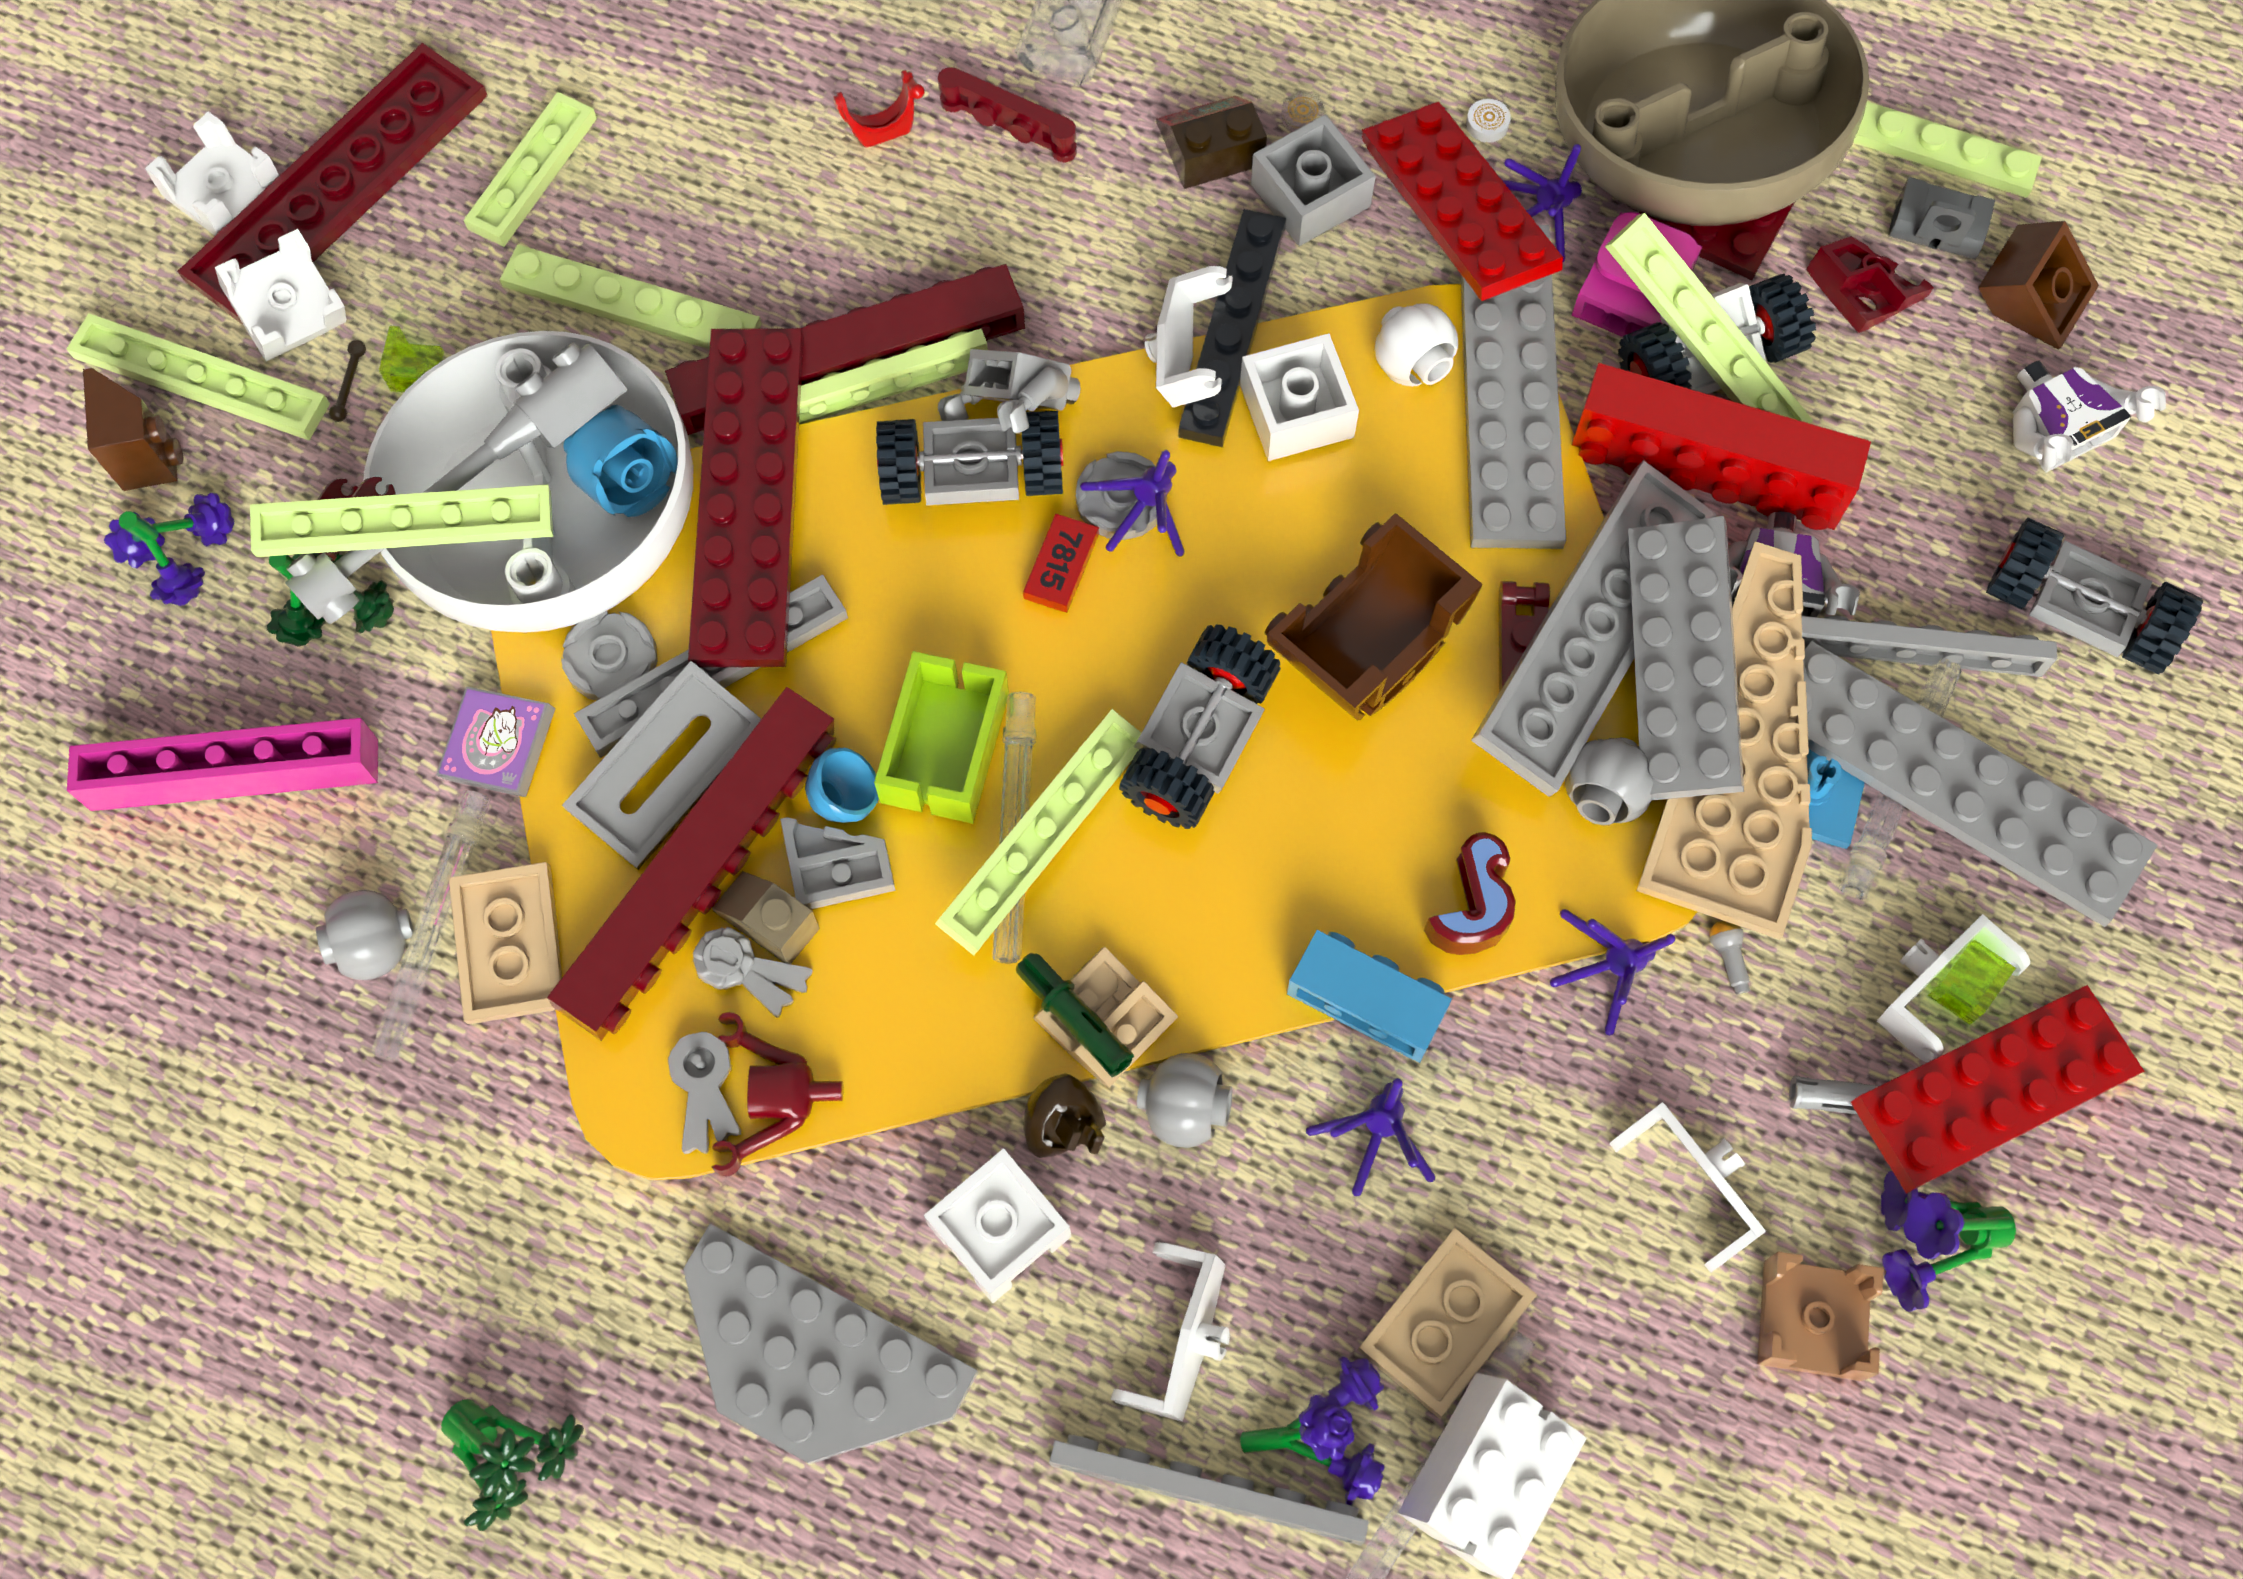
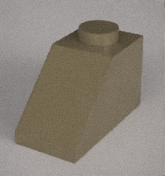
M744 871L741 872L712 907L713 912L780 961L791 964L820 929L811 909L773 882Z

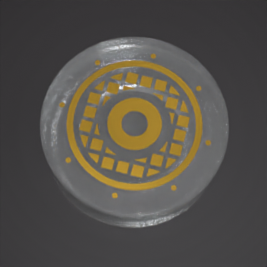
M1308 92L1294 93L1283 102L1281 122L1285 129L1292 133L1323 116L1324 105L1314 94Z

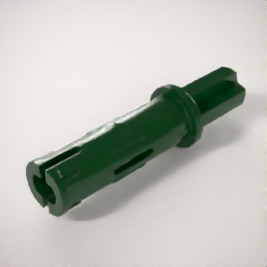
M1029 953L1016 966V972L1043 1001L1041 1008L1045 1012H1052L1080 1044L1101 1064L1111 1078L1119 1075L1130 1065L1134 1054L1073 991L1075 985L1072 981H1064L1039 954Z

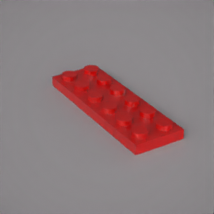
M1439 101L1362 129V141L1369 153L1481 301L1562 271L1563 256Z
M2086 985L1858 1096L1850 1103L1907 1194L2144 1072V1069L2089 986Z

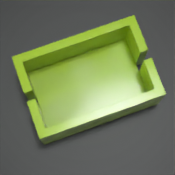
M916 651L912 652L874 781L880 803L922 812L924 804H928L931 815L974 823L1009 697L1006 671L964 662L962 676L965 690L959 689L955 660Z

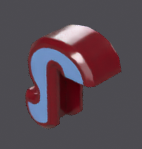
M1486 832L1471 835L1462 845L1461 853L1456 859L1469 911H1459L1428 918L1424 932L1431 944L1446 953L1457 955L1476 954L1496 946L1506 934L1514 919L1516 900L1511 887L1502 879L1511 858L1507 846L1496 835Z

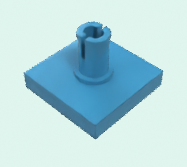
M1809 749L1807 771L1808 784H1810L1809 824L1810 828H1812V839L1847 849L1851 844L1865 782L1843 770L1837 760L1831 758L1828 761L1826 760L1827 757L1820 756Z

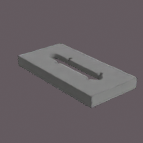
M690 661L562 806L639 870L696 805L760 722L761 718L695 663ZM698 716L708 717L711 721L709 730L642 806L633 814L623 813L620 808L622 800L684 732L690 722Z

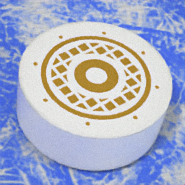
M1482 99L1475 102L1468 111L1466 121L1468 132L1473 138L1482 142H1495L1502 139L1508 132L1511 120L1509 109L1502 102L1494 99Z

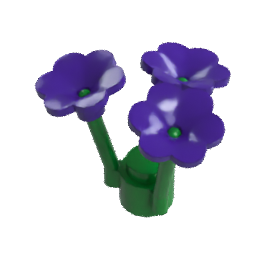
M1889 1171L1885 1176L1884 1191L1881 1194V1213L1885 1215L1886 1228L1891 1231H1898L1903 1227L1906 1238L1916 1243L1920 1256L1926 1259H1934L1940 1254L1953 1255L1959 1248V1236L1965 1244L1971 1245L1969 1250L1933 1264L1926 1261L1915 1264L1911 1255L1905 1249H1899L1883 1255L1882 1263L1886 1270L1884 1278L1892 1294L1897 1296L1900 1305L1907 1312L1928 1307L1930 1300L1926 1290L1927 1283L1935 1281L1937 1274L1973 1260L1989 1259L1992 1257L1993 1248L2008 1247L2015 1239V1221L2012 1214L2003 1206L1982 1207L1979 1202L1950 1201L1947 1195L1943 1193L1933 1192L1928 1195L1925 1192H1919L1918 1189L1906 1194L1893 1171Z

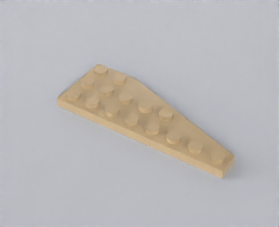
M1754 542L1732 605L1744 792L1667 799L1636 891L1781 939L1784 935L1812 847V828H1810L1809 804L1811 799L1807 771V755L1809 754L1807 695L1803 666L1805 643L1804 639H1802L1801 614L1803 611L1801 555Z

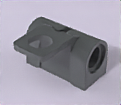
M1908 177L1896 201L1888 237L1976 259L1988 233L1995 199L1966 194Z

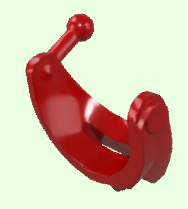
M901 71L903 86L899 97L889 108L877 114L867 116L854 114L848 111L842 92L836 93V96L833 97L838 113L849 124L853 134L863 146L871 147L906 135L911 131L914 119V98L920 99L925 94L924 87L916 83L911 71Z

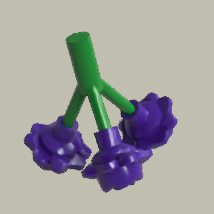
M209 493L207 496L196 494L193 499L195 505L189 507V514H186L183 519L155 523L153 518L147 517L143 519L136 512L126 511L120 515L119 520L110 521L109 529L112 533L105 536L104 542L111 548L116 563H124L128 559V564L132 568L137 569L146 561L157 560L156 569L160 573V577L151 584L153 590L150 592V596L152 599L162 600L164 604L170 603L182 606L188 604L191 599L198 597L200 593L199 587L204 583L202 579L205 574L204 569L193 567L191 563L177 566L174 559L166 557L161 549L165 538L160 533L186 529L195 536H201L204 546H210L214 543L218 545L226 544V534L232 532L234 519L231 515V508L226 503L220 502L217 493Z
M1342 1356L1338 1359L1342 1368L1339 1373L1340 1383L1328 1391L1329 1395L1324 1398L1318 1394L1313 1395L1310 1398L1308 1408L1300 1413L1299 1418L1285 1427L1242 1432L1240 1443L1244 1453L1287 1448L1329 1467L1328 1473L1342 1478V1485L1346 1491L1345 1502L1347 1505L1352 1506L1356 1498L1373 1499L1384 1478L1382 1471H1384L1385 1466L1374 1459L1375 1445L1369 1443L1361 1453L1358 1452L1351 1458L1343 1456L1346 1446L1352 1443L1355 1438L1351 1425L1353 1421L1352 1414L1343 1407L1353 1401L1358 1405H1365V1407L1371 1410H1377L1379 1405L1376 1395L1384 1389V1385L1380 1383V1375L1368 1359L1363 1358L1350 1362L1347 1357Z

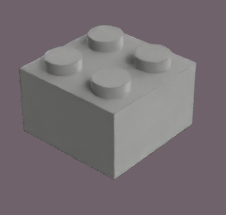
M1326 114L1253 153L1251 186L1275 216L1286 218L1285 229L1298 246L1307 243L1371 207L1375 174Z

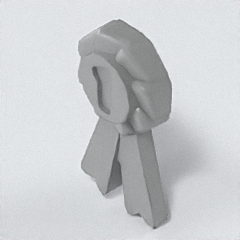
M730 927L706 932L693 950V962L699 979L716 989H728L742 984L777 1018L781 1015L782 1007L789 1006L794 1001L789 994L775 986V984L806 993L807 985L805 981L813 973V970L808 967L755 957L749 939Z
M699 1032L682 1037L668 1057L672 1081L688 1092L682 1151L684 1154H690L697 1149L707 1154L709 1151L708 1120L711 1122L717 1141H727L729 1135H741V1129L719 1090L732 1069L730 1055L726 1044L710 1033Z

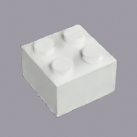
M1330 334L1242 357L1240 387L1268 461L1355 437L1359 409Z

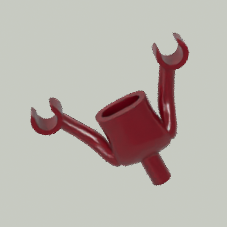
M732 1012L721 1014L718 1020L722 1024L738 1025V1030L732 1036L721 1035L718 1036V1039L729 1048L742 1046L760 1057L777 1064L774 1066L751 1065L749 1067L747 1094L749 1118H776L782 1120L736 1145L729 1141L716 1142L712 1147L714 1151L731 1152L733 1154L732 1160L727 1165L712 1166L716 1173L725 1177L735 1174L741 1167L742 1159L799 1129L809 1117L813 1102L843 1101L844 1095L843 1081H814L812 1069L807 1065V1061L803 1056L773 1046L748 1033L740 1016Z

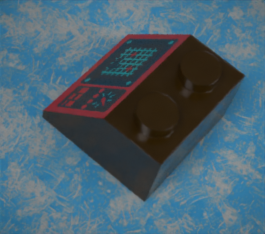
M1232 96L1156 118L1157 126L1184 189L1251 170L1253 153L1263 149L1267 144V135L1253 103L1238 96Z

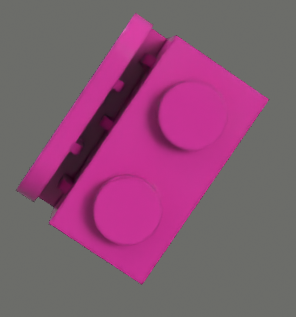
M1620 212L1619 216L1614 220L1598 251L1596 260L1578 293L1571 315L1621 337L1654 323L1661 322L1660 313L1605 247L1637 215H1640L1635 212ZM1649 218L1693 272L1702 246L1697 245L1694 238L1689 234Z

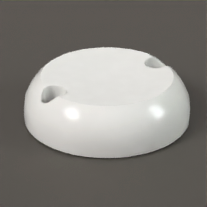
M558 331L522 332L492 338L467 347L446 358L415 381L391 407L379 426L369 449L363 481L370 477H382V481L376 484V492L381 495L385 493L387 484L393 485L396 495L423 493L485 444L484 440L514 406L513 402L521 397L515 390V387L536 371H538L542 378H545L558 367L552 358L573 342L580 349L586 344L591 345L628 389L602 411L612 405H620L626 410L635 413L673 445L678 465L676 474L671 471L666 483L670 487L667 495L656 507L637 517H627L625 514L616 513L613 515L604 510L572 482L566 467L567 453L564 451V441L557 447L551 448L546 446L540 437H537L511 453V455L501 460L496 459L459 490L548 484L552 500L553 537L384 548L380 552L400 581L428 606L451 619L470 626L494 631L522 633L550 631L575 625L613 608L636 592L666 559L683 528L690 508L693 491V461L687 431L673 399L663 383L647 366L634 356L610 343L590 336Z

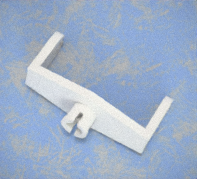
M1208 266L1170 278L1157 325V333H1150L1145 337L1147 340L1145 341L1147 355L1152 362H1157L1156 388L1173 408L1215 396L1221 390L1222 379L1218 378L1215 380V371L1206 368L1189 370L1193 358V303L1225 294L1231 289L1233 277L1228 276L1226 278L1227 269L1224 267Z
M1983 914L1940 956L1926 945L1923 939H1920L1899 961L1915 973L1918 978L1888 1007L1877 1022L1924 1062L1938 1058L1944 1052V1046L1940 1039L1905 1007L1970 942H1973L1995 964L2010 975L2019 976L2030 965L2029 956L2024 949Z
M1662 1102L1609 1144L1615 1152H1618L1659 1120L1663 1119L1751 1230L1704 1264L1711 1273L1765 1233L1766 1230L1725 1180L1731 1173L1745 1165L1737 1153L1726 1161L1722 1160L1725 1155L1733 1150L1732 1146L1723 1138L1720 1140V1143L1704 1154Z
M1156 1242L1152 1253L1156 1254L1157 1257L1201 1269L1180 1330L1165 1401L1119 1389H1113L1111 1400L1144 1412L1183 1421L1203 1357L1208 1356L1221 1361L1227 1352V1349L1220 1347V1343L1229 1344V1328L1212 1325L1225 1263L1215 1254Z

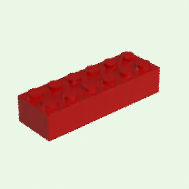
M1598 363L1572 442V446L1579 447L1578 455L1586 463L1593 465L1608 463L1623 468L1625 473L1631 475L1634 468L1644 460L1685 491L1696 489L1710 493L1715 500L1725 504L1740 502L1756 507L1757 511L1765 516L1778 511L1794 514L1796 519L1801 520L1804 526L1813 530H1824L1826 528L1835 530L1859 490L1871 441L1602 363Z

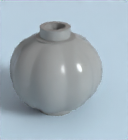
M1627 738L1598 739L1585 743L1565 778L1567 794L1576 805L1579 813L1586 820L1598 825L1633 821L1647 810L1653 799L1652 795H1650L1653 778L1649 772L1647 757L1639 749L1638 744Z
M358 890L341 895L325 911L326 925L316 927L317 941L324 963L326 965L337 963L341 974L356 980H371L386 975L401 960L406 944L405 939L414 937V930L408 910L398 911L385 895L370 890Z
M1181 1053L1171 1056L1158 1066L1150 1079L1142 1078L1140 1081L1137 1108L1146 1110L1151 1130L1166 1144L1182 1148L1198 1146L1214 1136L1215 1129H1211V1125L1226 1127L1229 1121L1232 1104V1086L1222 1085V1071L1211 1060L1202 1055Z

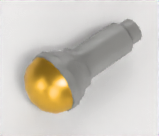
M1724 920L1719 921L1711 927L1709 932L1710 943L1718 950L1719 954H1722L1730 985L1734 987L1736 995L1747 993L1750 991L1748 985L1750 979L1741 952V948H1743V929Z

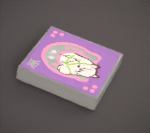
M466 687L436 775L448 781L526 798L555 708L545 702Z

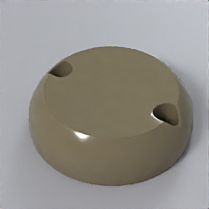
M1594 0L1577 17L1561 46L1555 76V103L1559 128L1569 150L1571 151L1575 144L1581 146L1577 162L1599 187L1617 201L1635 211L1672 223L1694 226H1720L1758 219L1781 210L1803 198L1827 179L1842 163L1855 140L1865 113L1870 81L1868 62L1861 42L1841 13L1826 0Z

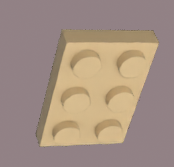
M547 862L449 877L464 1022L474 1024L555 1010L547 997L562 979L551 866Z
M1454 1228L1357 1351L1437 1418L1441 1419L1537 1294Z

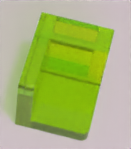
M389 326L379 372L390 391L405 392L425 372L442 362L444 350L441 346L409 344L400 326Z
M1972 940L1967 944L1951 969L1937 981L1927 996L1971 1025L1985 1014L2016 967L1978 941Z

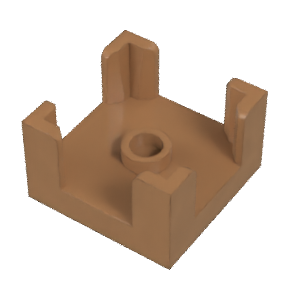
M1777 1252L1765 1260L1757 1365L1864 1381L1878 1375L1880 1349L1873 1347L1868 1350L1870 1301L1882 1294L1884 1268L1857 1264L1843 1271L1799 1264L1803 1261L1802 1255Z

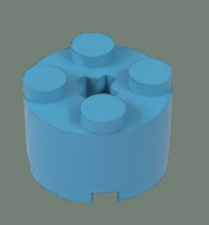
M612 405L606 410L599 412L565 439L563 445L564 451L567 453L566 467L572 482L604 510L613 515L616 513L625 514L627 517H637L656 507L667 495L670 487L666 483L671 471L676 474L678 465L673 445L639 416L620 405Z

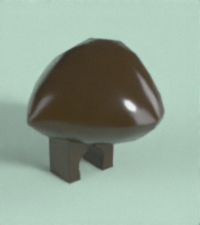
M1061 1074L1044 1080L1032 1092L1025 1107L1024 1134L1027 1149L1038 1158L1057 1156L1069 1150L1075 1151V1148L1081 1144H1084L1091 1154L1099 1153L1105 1138L1101 1129L1106 1126V1120L1102 1108L1093 1093L1084 1082L1070 1074Z

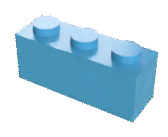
M1316 930L1289 980L1287 995L1420 1063L1448 1010L1452 998L1444 995V989L1426 978L1415 980L1399 972V966L1390 959L1381 955L1370 957L1354 949L1355 944L1347 937L1335 932H1329L1327 935Z

